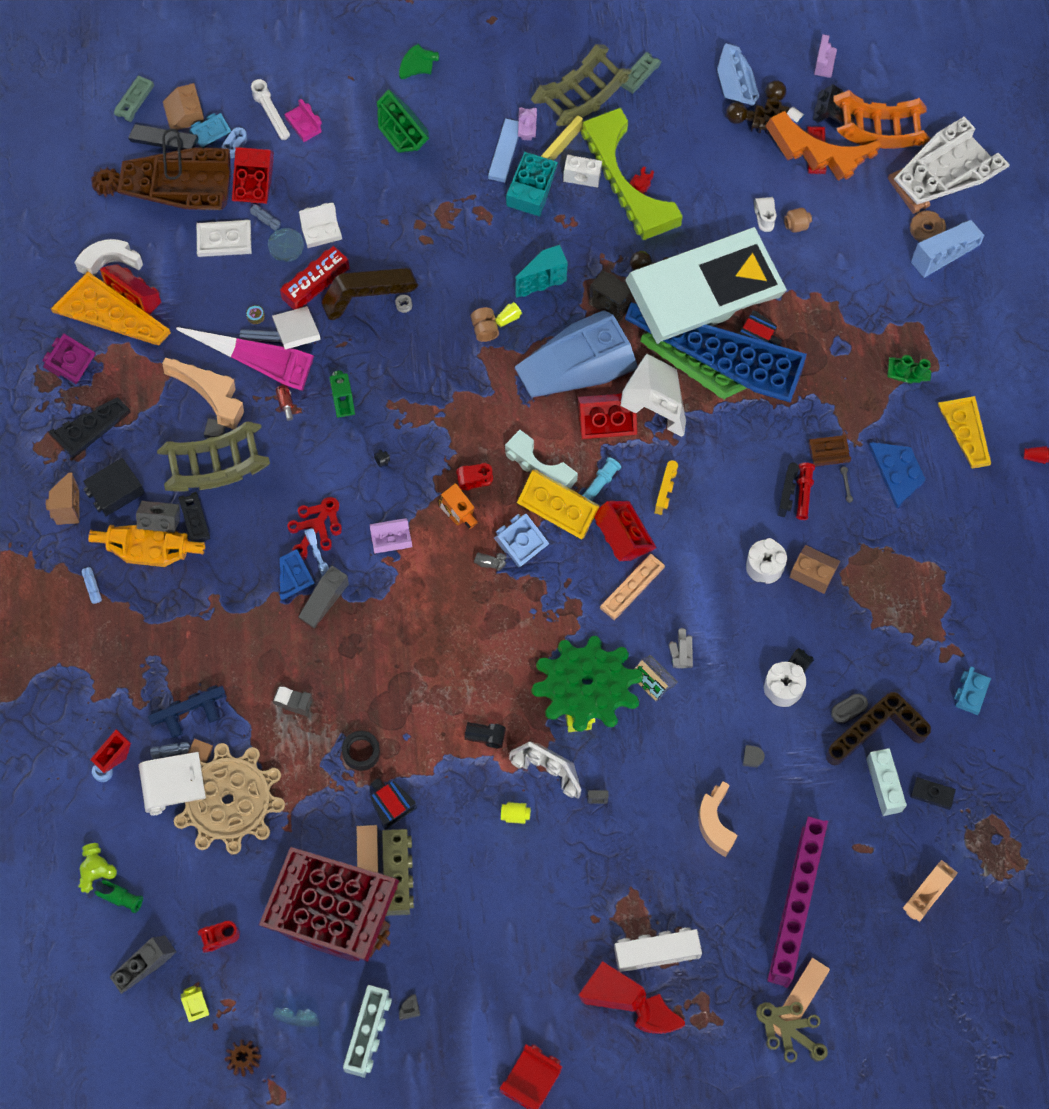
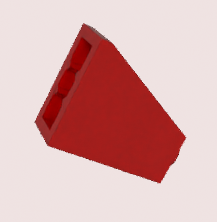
M603 961L578 995L581 1002L586 1005L635 1011L646 1000V992L642 986Z

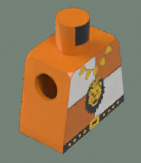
M456 483L441 494L438 506L457 526L464 523L468 529H471L478 523L472 516L474 506Z

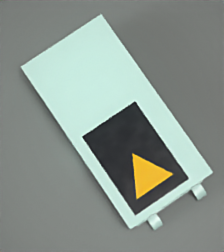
M755 227L632 271L625 279L657 344L705 324L714 326L729 320L735 311L754 304L779 299L787 290Z

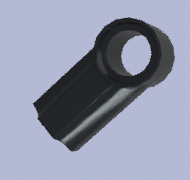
M468 722L464 739L485 743L488 747L500 749L503 747L506 727L500 724L482 725Z

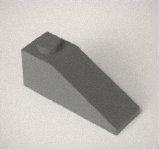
M331 566L317 584L300 613L299 619L315 628L349 585L348 576L334 566Z

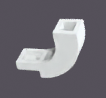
M115 239L99 241L88 246L75 261L78 272L83 274L90 272L94 276L102 266L110 262H122L138 270L143 266L140 254L130 250L128 242Z

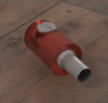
M282 385L277 387L275 392L280 410L285 411L286 419L290 421L293 419L291 409L294 407L291 392L288 386Z

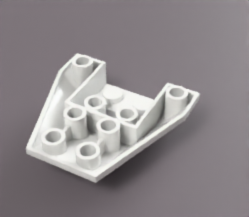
M646 354L625 386L620 406L634 413L646 407L668 418L667 430L683 437L686 417L677 369Z
M528 742L511 750L509 760H511L515 767L527 769L530 763L536 766L541 765L547 768V772L551 775L562 777L561 789L564 794L571 798L575 796L579 799L581 787L573 762L534 742Z

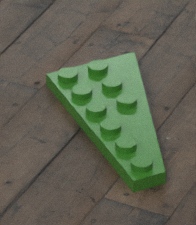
M646 333L642 335L641 342L649 349H652L662 358L674 364L676 368L687 373L689 377L697 380L703 387L708 388L718 397L725 399L746 389L745 386L665 341L657 344L652 334Z

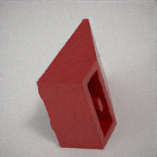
M235 147L232 201L268 203L273 172V151Z

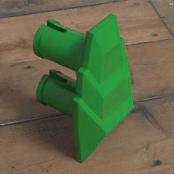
M904 355L902 358L889 357L887 377L910 384L912 382L930 381L931 370L929 368L931 363L927 359H921L919 364L915 363L909 355Z

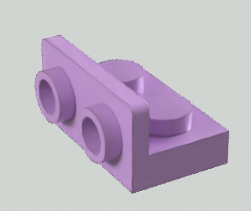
M822 35L814 75L830 78L837 49L832 48L831 43H828V35Z

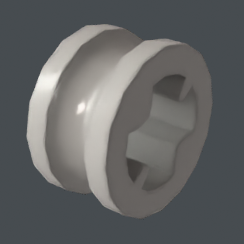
M400 295L396 298L395 304L398 311L407 313L412 309V301L408 295ZM405 301H407V305L404 304L403 306H401V302L404 303Z

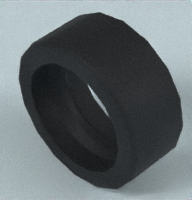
M355 731L349 734L342 745L344 761L350 768L358 771L374 767L380 757V747L376 737L366 731ZM358 740L368 741L373 747L372 756L368 760L361 762L352 759L349 749L354 742Z

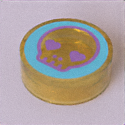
M258 305L250 306L246 310L247 320L252 324L261 323L265 318L263 308Z

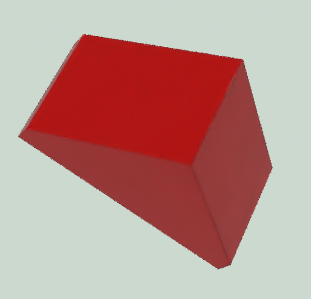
M116 729L90 760L103 773H106L127 759L131 742Z

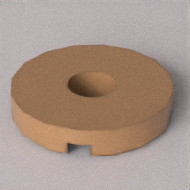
M932 211L919 212L912 218L910 224L911 235L919 242L946 230L944 219H941L939 214ZM924 225H930L932 229L927 230L924 228Z

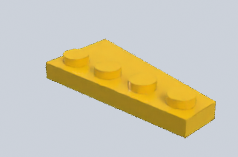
M975 396L938 403L943 417L971 468L990 466L991 460Z

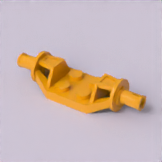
M109 525L107 532L90 530L89 533L91 535L88 537L89 542L105 543L108 552L114 553L126 563L166 567L180 559L184 560L187 552L203 555V550H205V542L188 541L187 533L137 529L136 525L120 527ZM114 543L122 544V548L114 546ZM170 549H179V552L169 554Z

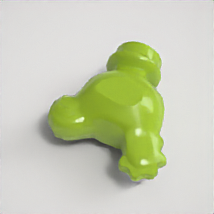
M91 843L82 847V855L86 859L80 865L81 878L78 887L81 888V892L89 893L90 890H93L92 883L94 880L102 877L113 879L117 875L116 868L113 865H109L103 857L98 856L101 852L98 843Z

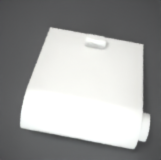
M198 752L149 760L139 764L145 812L150 813V815L161 814L168 805L206 799Z

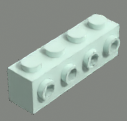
M370 985L367 986L343 1066L344 1072L364 1078L366 1073L371 1072L374 1062L371 1060L373 1052H377L380 1042L377 1036L379 1031H383L386 1019L383 1018L385 1010L389 1011L392 998H389L388 990Z

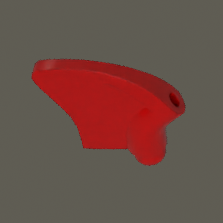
M660 994L646 999L643 1005L635 1010L637 1014L635 1027L648 1033H669L681 1029L685 1025V1021L665 1005Z

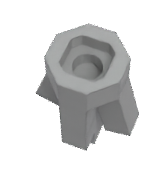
M680 628L678 630V648L675 642H671L668 645L672 657V668H692V636L688 635L686 637V629Z

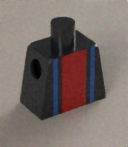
M755 310L752 311L739 333L740 335L781 346L783 342L782 339L775 336L776 324Z
M378 778L371 783L372 788L376 792L371 795V802L385 830L417 809L416 802L396 782L392 781L385 785L381 778Z

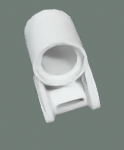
M774 198L754 199V210L759 228L764 232L772 231L776 219Z

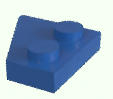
M297 549L280 557V599L282 601L315 584Z

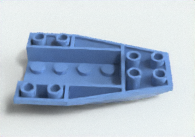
M603 310L568 326L516 365L515 370L530 397L533 398L605 384L636 370L638 366L631 344L614 315Z

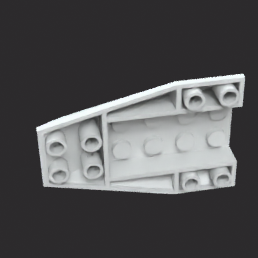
M962 117L939 131L894 180L916 204H921L982 184L1008 168L1010 164L999 153L991 157L972 137L975 127L965 117Z

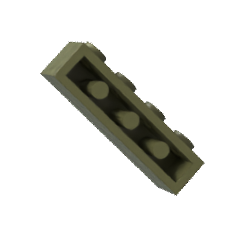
M407 829L382 830L384 875L399 881L386 916L410 915V908H414V896H410L409 889L413 888V875L409 876V868H413L412 855H408V848H412V835L408 836Z

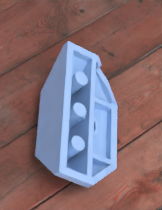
M726 43L717 69L725 98L754 105L759 98V93L752 69L746 58L741 54V49Z

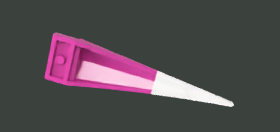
M176 328L178 331L284 385L302 391L304 389L314 355L291 348L285 349L275 345L185 328Z

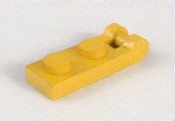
M671 460L667 463L655 507V514L662 515L663 509L668 508L670 498H667L668 492L672 493L674 482L671 479L677 475L678 463Z

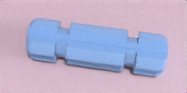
M90 567L82 569L81 572L91 602L93 604L101 602L102 598L92 569Z

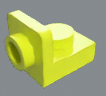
M196 986L185 989L184 993L181 994V1000L188 1021L192 1022L208 1016L209 1011L201 987L196 988Z

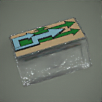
M652 655L642 658L634 668L640 670L643 674V680L638 685L655 702L659 701L667 690L673 688L678 683Z

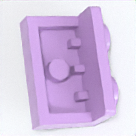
M406 518L370 524L374 554L412 547L408 520Z

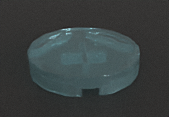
M290 228L276 230L268 240L269 252L276 260L290 262L297 259L303 252L304 241L301 234L296 230Z

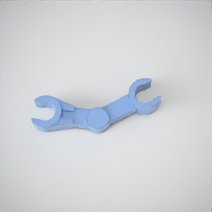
M310 528L305 530V535L313 548V555L319 563L320 574L324 576L329 568L327 563L323 562L320 551L317 548L314 529Z

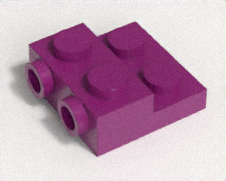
M63 334L61 338L57 337L52 344V347H54L51 353L47 352L42 361L45 362L43 368L58 377L61 375L77 384L96 353Z

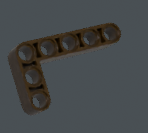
M410 268L343 273L333 280L321 304L328 319L336 320L343 315L352 297L408 293L414 291L418 287V283Z
M890 692L831 744L826 753V760L831 765L841 764L889 719L915 743H923L931 733V726L901 695L896 692ZM887 701L895 702L896 706H890ZM874 713H879L882 719H877ZM902 715L909 716L910 720H904ZM860 726H866L869 731H862ZM916 729H922L925 735H920ZM846 738L853 739L855 744L847 743ZM832 751H838L841 757H835Z

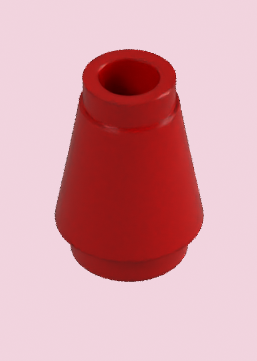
M1047 446L1025 448L1024 460L1042 464L1049 463V448Z

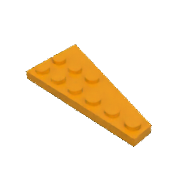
M87 272L51 308L53 313L158 346L171 333L170 329L90 272Z

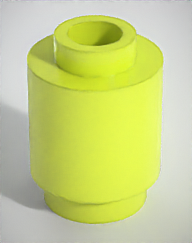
M507 802V804H502L501 820H505L506 823L526 824V820H530L531 809L527 807V803Z

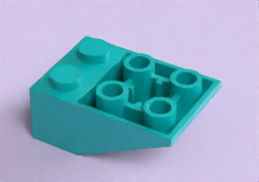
M524 152L506 195L507 206L540 217L558 162Z
M560 245L542 250L516 276V298L520 296L525 297L530 293L543 291L548 287L558 286L567 281L568 262Z

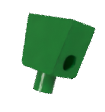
M337 370L333 372V376L329 377L336 416L339 418L355 415L348 374ZM346 396V400L340 401L339 397Z

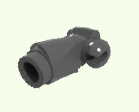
M478 552L474 563L480 567L495 568L497 571H500L505 567L507 557L502 553H498L495 558Z

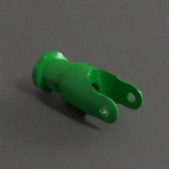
M102 880V883L114 889L112 893L94 892L98 897L114 905L131 909L132 913L138 912L143 902V896L131 894L127 889L107 880Z

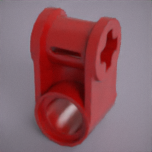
M487 463L463 466L456 470L461 490L489 486L493 482V470Z
M224 921L197 931L203 942V952L217 950L220 947L236 942L240 937V931L232 921ZM234 928L231 936L226 937L224 935L226 929Z

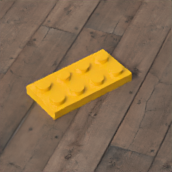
M535 469L532 470L517 501L519 505L581 540L585 537L600 506Z

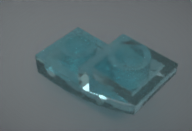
M276 1007L273 1013L275 1019L295 1026L313 1027L318 1026L320 1023L318 1018H316L317 1014L309 1009H306L305 1012L299 1009L296 1016H293L294 1012L286 1007H283V1009Z

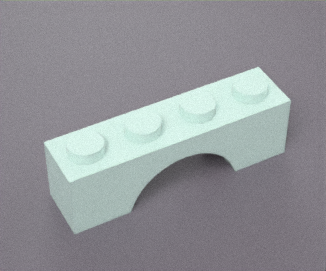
M519 430L505 444L506 456L511 461L515 460L519 463L524 471L532 472L535 469L569 489L577 482L578 473L564 462L553 466L540 463L533 455L534 440L523 431Z

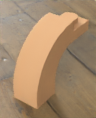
M723 781L720 787L717 785L714 787L711 796L705 794L700 806L698 819L700 831L705 841L712 849L726 857L738 835L725 828L718 819L717 808L730 786Z
M941 860L903 907L907 915L920 922L958 872Z

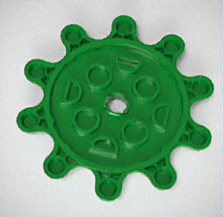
M598 636L590 637L587 646L583 648L573 647L568 640H562L558 644L559 658L554 660L540 658L536 663V668L545 673L547 679L535 683L531 688V692L536 697L544 696L551 700V705L545 710V716L550 720H555L561 715H570L573 718L574 730L579 732L586 730L588 722L594 718L603 721L607 727L616 726L618 718L615 715V710L623 706L635 709L639 706L638 697L630 693L628 688L632 684H638L643 680V674L640 670L627 669L623 666L624 661L629 657L627 649L619 647L612 652H606L601 649L602 641ZM592 679V684L590 685L582 683L583 680Z

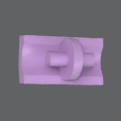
M519 108L518 137H522V140H532V137H536L537 108Z

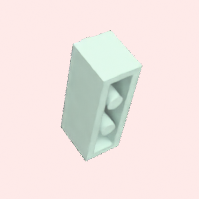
M890 748L870 752L866 761L882 815L886 816L902 812L906 807V802Z

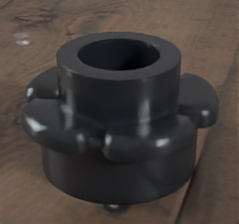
M379 449V452L374 454L376 463L379 467L388 466L390 461L388 453Z

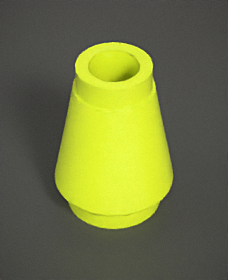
M514 302L508 304L495 318L499 327L519 319V316L522 314L520 308Z

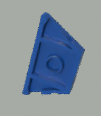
M872 442L869 444L870 451L895 507L899 508L926 479L911 447Z

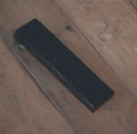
M135 124L129 135V140L134 143L163 148L162 136L166 130ZM170 131L166 133L165 148L178 150L176 132ZM179 132L181 150L196 147L199 140L197 135Z

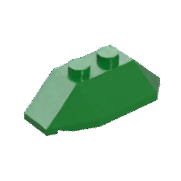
M388 89L377 101L378 128L397 152L418 151L429 139L428 129L410 107Z

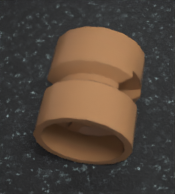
M484 307L472 312L471 321L475 327L476 339L480 342H487L497 338L499 329L495 322L494 311L491 308Z

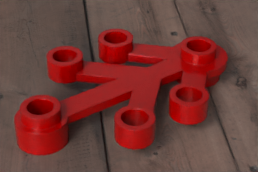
M327 497L322 500L320 505L312 507L300 506L298 508V515L301 518H307L309 515L320 513L318 518L302 522L290 521L287 525L289 532L297 533L299 530L312 528L316 535L319 531L321 549L324 551L330 550L332 542L328 538L324 522L329 516L331 533L335 536L341 534L342 527L338 523L336 516L340 507L338 500L333 497ZM327 504H333V506L327 507ZM302 510L307 511L305 514L300 513ZM292 525L297 526L295 529L290 528ZM338 527L339 530L333 531V528ZM306 536L300 544L295 545L292 551L303 549L299 553L302 560H305L308 556L307 547L310 543ZM328 542L329 545L323 546V543Z

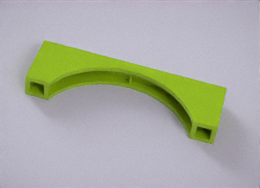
M618 108L584 121L581 135L584 140H587L589 150L595 154L596 160L602 161L604 176L606 180L610 181L613 193L618 195L619 203L622 208H625L628 220L633 222L636 234L640 235L642 240H646L681 226L683 216L675 202L656 200L640 193L621 174L616 162L615 151L620 139L627 132L628 120L622 109Z

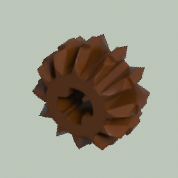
M108 166L105 170L100 168L99 172L94 171V176L91 177L93 190L99 196L102 194L105 197L108 194L113 196L114 192H118L120 174L114 168L110 170Z
M244 1039L240 1040V1046L233 1042L232 1046L235 1049L226 1050L231 1055L225 1057V1062H231L228 1064L227 1069H234L233 1074L235 1076L239 1074L240 1070L242 1077H246V1070L250 1074H254L252 1066L259 1068L260 1064L255 1060L262 1058L260 1054H256L259 1051L258 1046L252 1048V1041H249L245 1046ZM241 1054H243L244 1056L248 1055V1057H246L247 1061L244 1063L241 1061L239 1057Z

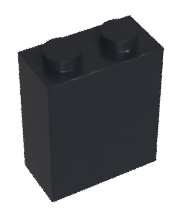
M123 457L83 480L86 487L83 489L89 499L91 497L94 499V507L98 513L102 511L105 517L145 494L142 485Z

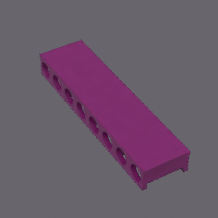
M807 817L806 826L802 827L767 980L768 982L782 985L785 988H788L794 977L827 829V820L823 821Z

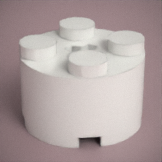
M771 538L756 542L750 548L746 561L748 575L754 581L766 582L765 584L777 581L781 577L787 562L786 551Z
M790 662L776 663L771 667L764 682V692L773 704L780 707H789L801 698L806 686V677L802 667Z

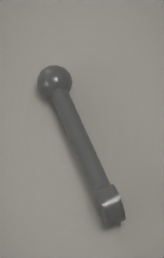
M842 467L840 473L844 478L847 493L846 501L851 503L853 497L850 494L848 484V468Z

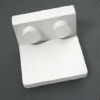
M324 203L321 206L299 211L302 232L307 248L342 239L334 203Z

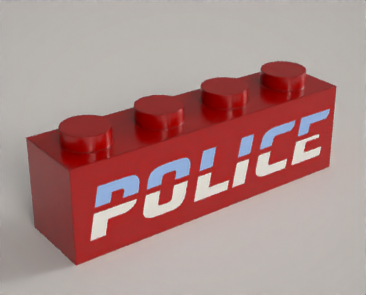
M334 246L329 250H325L316 261H312L306 269L298 272L295 278L290 282H286L281 287L282 300L293 310L302 308L327 288L338 275L345 273L349 269L348 259Z

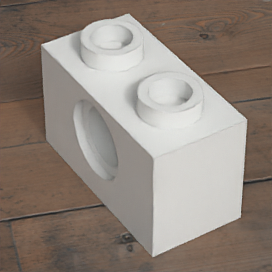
M567 155L563 181L598 188L602 161Z

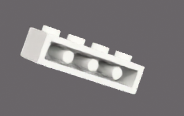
M683 928L678 933L672 934L671 931H665L655 937L642 935L638 937V940L630 941V938L618 940V943H615L614 946L619 972L699 959L702 955L697 929L691 930V928Z

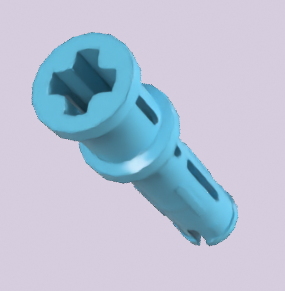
M608 457L606 459L607 463L602 469L597 471V477L582 496L593 501L603 486L612 481V476L617 470L621 469V465L613 458Z

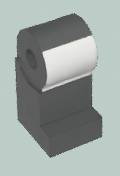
M278 687L272 703L285 710L307 716L313 698L310 693H300L285 687Z

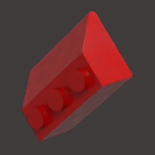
M116 264L100 269L106 285L150 315L161 304L159 291L154 287L150 288L146 285L142 278H136L128 268H122Z
M622 394L578 397L581 438L591 439L637 435V413L620 406Z
M607 501L597 510L594 517L596 524L603 532L605 540L610 544L614 551V556L619 561L634 560L657 548L630 501Z

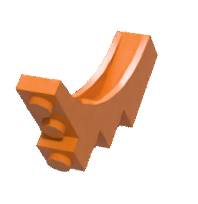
M785 111L770 118L766 124V128L787 160L792 158L798 159L803 155L813 171L817 168L823 169L829 166L838 181L843 178L846 180L852 177L855 169L865 161L864 159L874 158L882 147L879 140L855 147L825 143L804 132L792 121Z

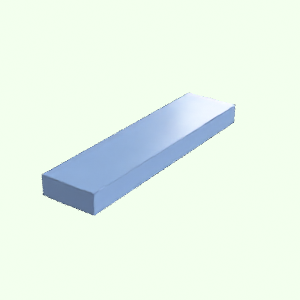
M505 119L488 179L506 182L519 138V121Z

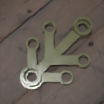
M768 1002L762 1003L756 1010V1016L765 1025L766 1046L768 1049L775 1050L780 1045L779 1039L775 1037L774 1024L780 1028L785 1052L783 1058L787 1063H793L797 1059V1053L793 1050L791 1037L809 1050V1055L814 1061H822L827 1057L828 1051L825 1045L821 1043L815 1044L796 1030L805 1027L813 1029L820 1025V1018L817 1015H811L806 1019L784 1021L779 1016L786 1014L797 1016L803 1011L802 1004L794 1002L789 1006L775 1007ZM793 1005L799 1007V1012L793 1011ZM765 1009L770 1011V1017L764 1015ZM811 1018L816 1019V1025L810 1023ZM771 1039L776 1041L775 1047L770 1045ZM817 1048L822 1049V1056H819L816 1053ZM788 1052L794 1055L793 1060L787 1058Z

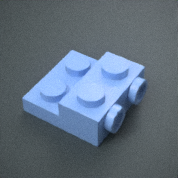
M518 514L510 520L512 524L507 528L505 525L496 531L497 536L494 537L502 550L509 554L518 567H521L549 544L527 514L522 516Z

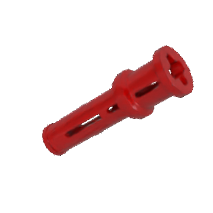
M800 463V475L797 479L799 496L796 518L807 520L810 490L814 485L812 478L815 465L812 463Z

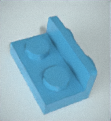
M213 113L206 118L207 121L203 123L198 121L191 126L192 129H190L189 133L198 136L197 144L200 148H204L231 133L221 113L218 115Z
M970 667L968 672L964 671L960 682L963 685L961 689H957L954 699L957 700L955 707L978 715L991 678L973 672L974 667Z

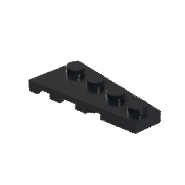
M117 397L97 407L95 411L88 414L84 413L80 415V418L72 422L68 421L62 424V427L56 430L52 429L48 433L74 459L131 412Z

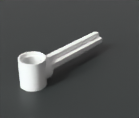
M261 79L253 81L251 89L254 100L262 104L280 139L287 140L290 134L270 99L271 94L267 89L266 82Z

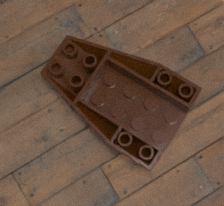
M190 148L181 150L182 173L175 180H169L165 177L163 154L122 161L118 193L188 210H223L227 206L231 179L229 148ZM178 151L166 153L167 175L169 177H175L179 174Z

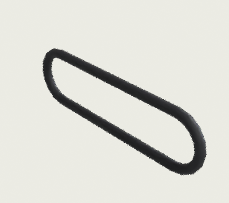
M168 129L162 136L164 174L167 179L175 180L182 173L180 134L176 129ZM170 131L177 133L179 174L175 177L167 175L165 135Z

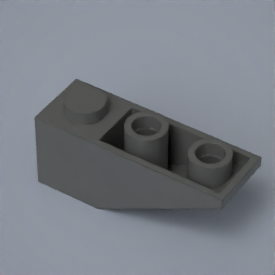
M165 935L152 937L110 978L122 994L162 966L176 953V950Z

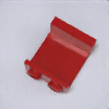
M527 1044L524 1046V1051L507 1080L503 1082L499 1089L500 1093L526 1109H540L563 1067L559 1065L561 1062L551 1055L549 1058L541 1054L542 1050L533 1044L531 1046Z

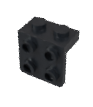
M834 84L826 89H822L817 96L818 101L814 109L813 120L819 123L831 117L844 126L843 109L834 102V96L844 91ZM851 114V123H854L855 116Z

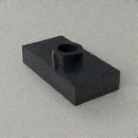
M917 777L911 798L950 810L956 789Z

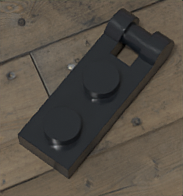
M795 462L789 464L786 472L778 516L785 517L787 511H791L793 500L789 499L790 494L794 495L796 484L793 483V480L796 479L799 471V465Z
M197 491L191 493L190 496H179V502L191 541L202 542L211 539Z

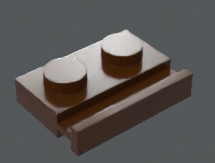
M846 435L809 439L808 441L811 458L815 467L849 463L851 461Z

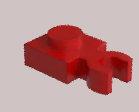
M646 167L641 169L640 176L635 174L629 183L644 195L651 186L650 180L654 177V171H651L650 174H645Z

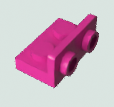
M300 99L298 100L299 106L287 112L285 119L302 141L305 142L321 133L320 125L322 122L318 115L312 113L310 105L308 103L305 104Z

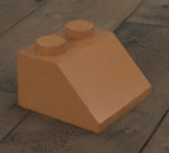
M194 83L177 87L163 101L170 129L180 130L191 127L198 121L204 122Z
M68 473L49 491V499H46V509L50 511V517L54 519L56 525L80 523V489L73 473Z
M805 545L789 578L825 594L840 561Z

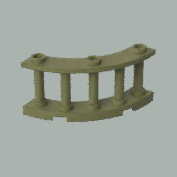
M595 44L590 53L581 62L583 65L577 71L573 69L562 77V81L558 84L553 82L547 85H540L531 100L535 104L546 103L560 117L556 122L557 126H568L576 116L584 118L593 111L599 110L601 105L622 84L628 81L632 70L625 68L619 70L606 57L609 48L606 45ZM599 62H602L615 75L608 85L593 72V69ZM585 77H589L602 90L593 98L579 85ZM574 89L586 103L577 107L564 94ZM553 99H559L569 110L563 111Z
M244 422L241 426L226 434L210 437L202 441L184 443L169 441L164 443L157 450V453L168 455L172 473L171 478L164 483L165 491L184 492L189 491L188 488L199 487V490L217 488L243 480L244 475L250 472L253 475L270 464L269 457L258 455L254 439V433L262 428L261 424ZM247 438L250 457L241 462L237 442ZM230 445L234 466L221 470L217 449ZM210 451L214 472L201 475L196 454ZM176 455L189 456L193 476H182L179 474Z

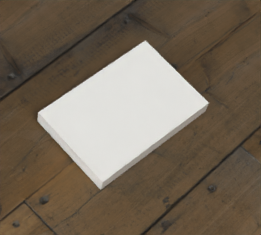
M250 220L197 223L198 257L252 254Z
M307 306L272 316L285 349L320 340L319 332Z

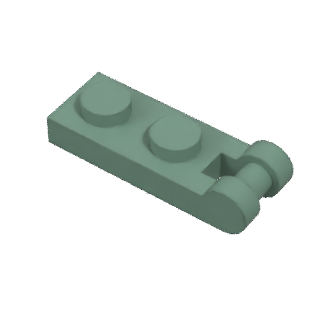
M646 52L631 68L632 72L629 75L628 81L622 84L621 87L634 94L653 71L659 68L661 60L658 58L654 59L650 53Z
M137 76L115 108L114 115L122 116L125 120L131 122L134 119L135 113L154 87L153 81Z

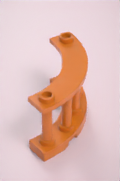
M850 90L834 96V102L843 109L845 124L837 128V132L854 143L867 145L879 140L882 145L881 148L890 149L921 146L930 141V137L924 130L921 131L920 115L926 113L927 108L920 98L897 103V106H886L885 103L872 102L867 104ZM851 114L856 116L857 126L853 122L851 123ZM863 117L874 121L875 134L864 130ZM913 117L915 133L902 135L900 119ZM881 120H893L894 135H882Z

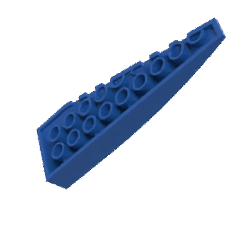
M631 302L625 320L652 334L638 305ZM706 324L663 340L746 388L791 403L800 380L807 356L805 353Z

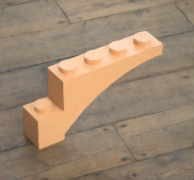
M164 359L162 363L164 374L174 377L196 390L217 415L218 424L236 429L244 409L243 402L232 398L235 392L234 379L229 376L216 374L210 370L197 368L194 365L181 363L175 359Z

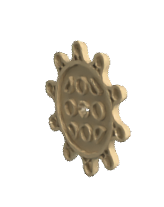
M220 743L214 749L215 756L213 761L209 763L200 761L206 799L185 802V810L174 818V825L179 829L188 826L196 827L198 829V837L195 840V845L199 850L208 849L214 840L220 839L225 842L227 852L235 855L241 850V839L243 836L252 834L259 840H265L269 837L270 830L264 823V817L270 812H282L285 808V802L283 799L273 797L270 794V787L280 780L281 773L276 768H271L267 771H261L257 768V761L260 757L258 749L254 747L249 748L242 757L234 758L230 755L229 747L224 743ZM230 794L234 797L233 802L224 804L223 797Z

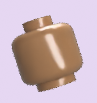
M804 208L789 210L787 215L784 216L785 227L792 233L807 230L812 222L810 212H807Z

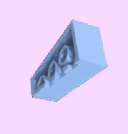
M972 220L963 222L954 228L919 242L913 253L911 263L925 278L981 245L984 234Z

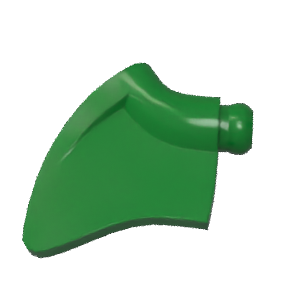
M420 44L413 46L401 62L399 78L406 79L417 74H431L433 61H439V53L425 50Z

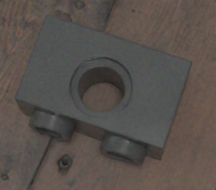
M141 501L136 512L137 529L175 533L180 522L179 504Z

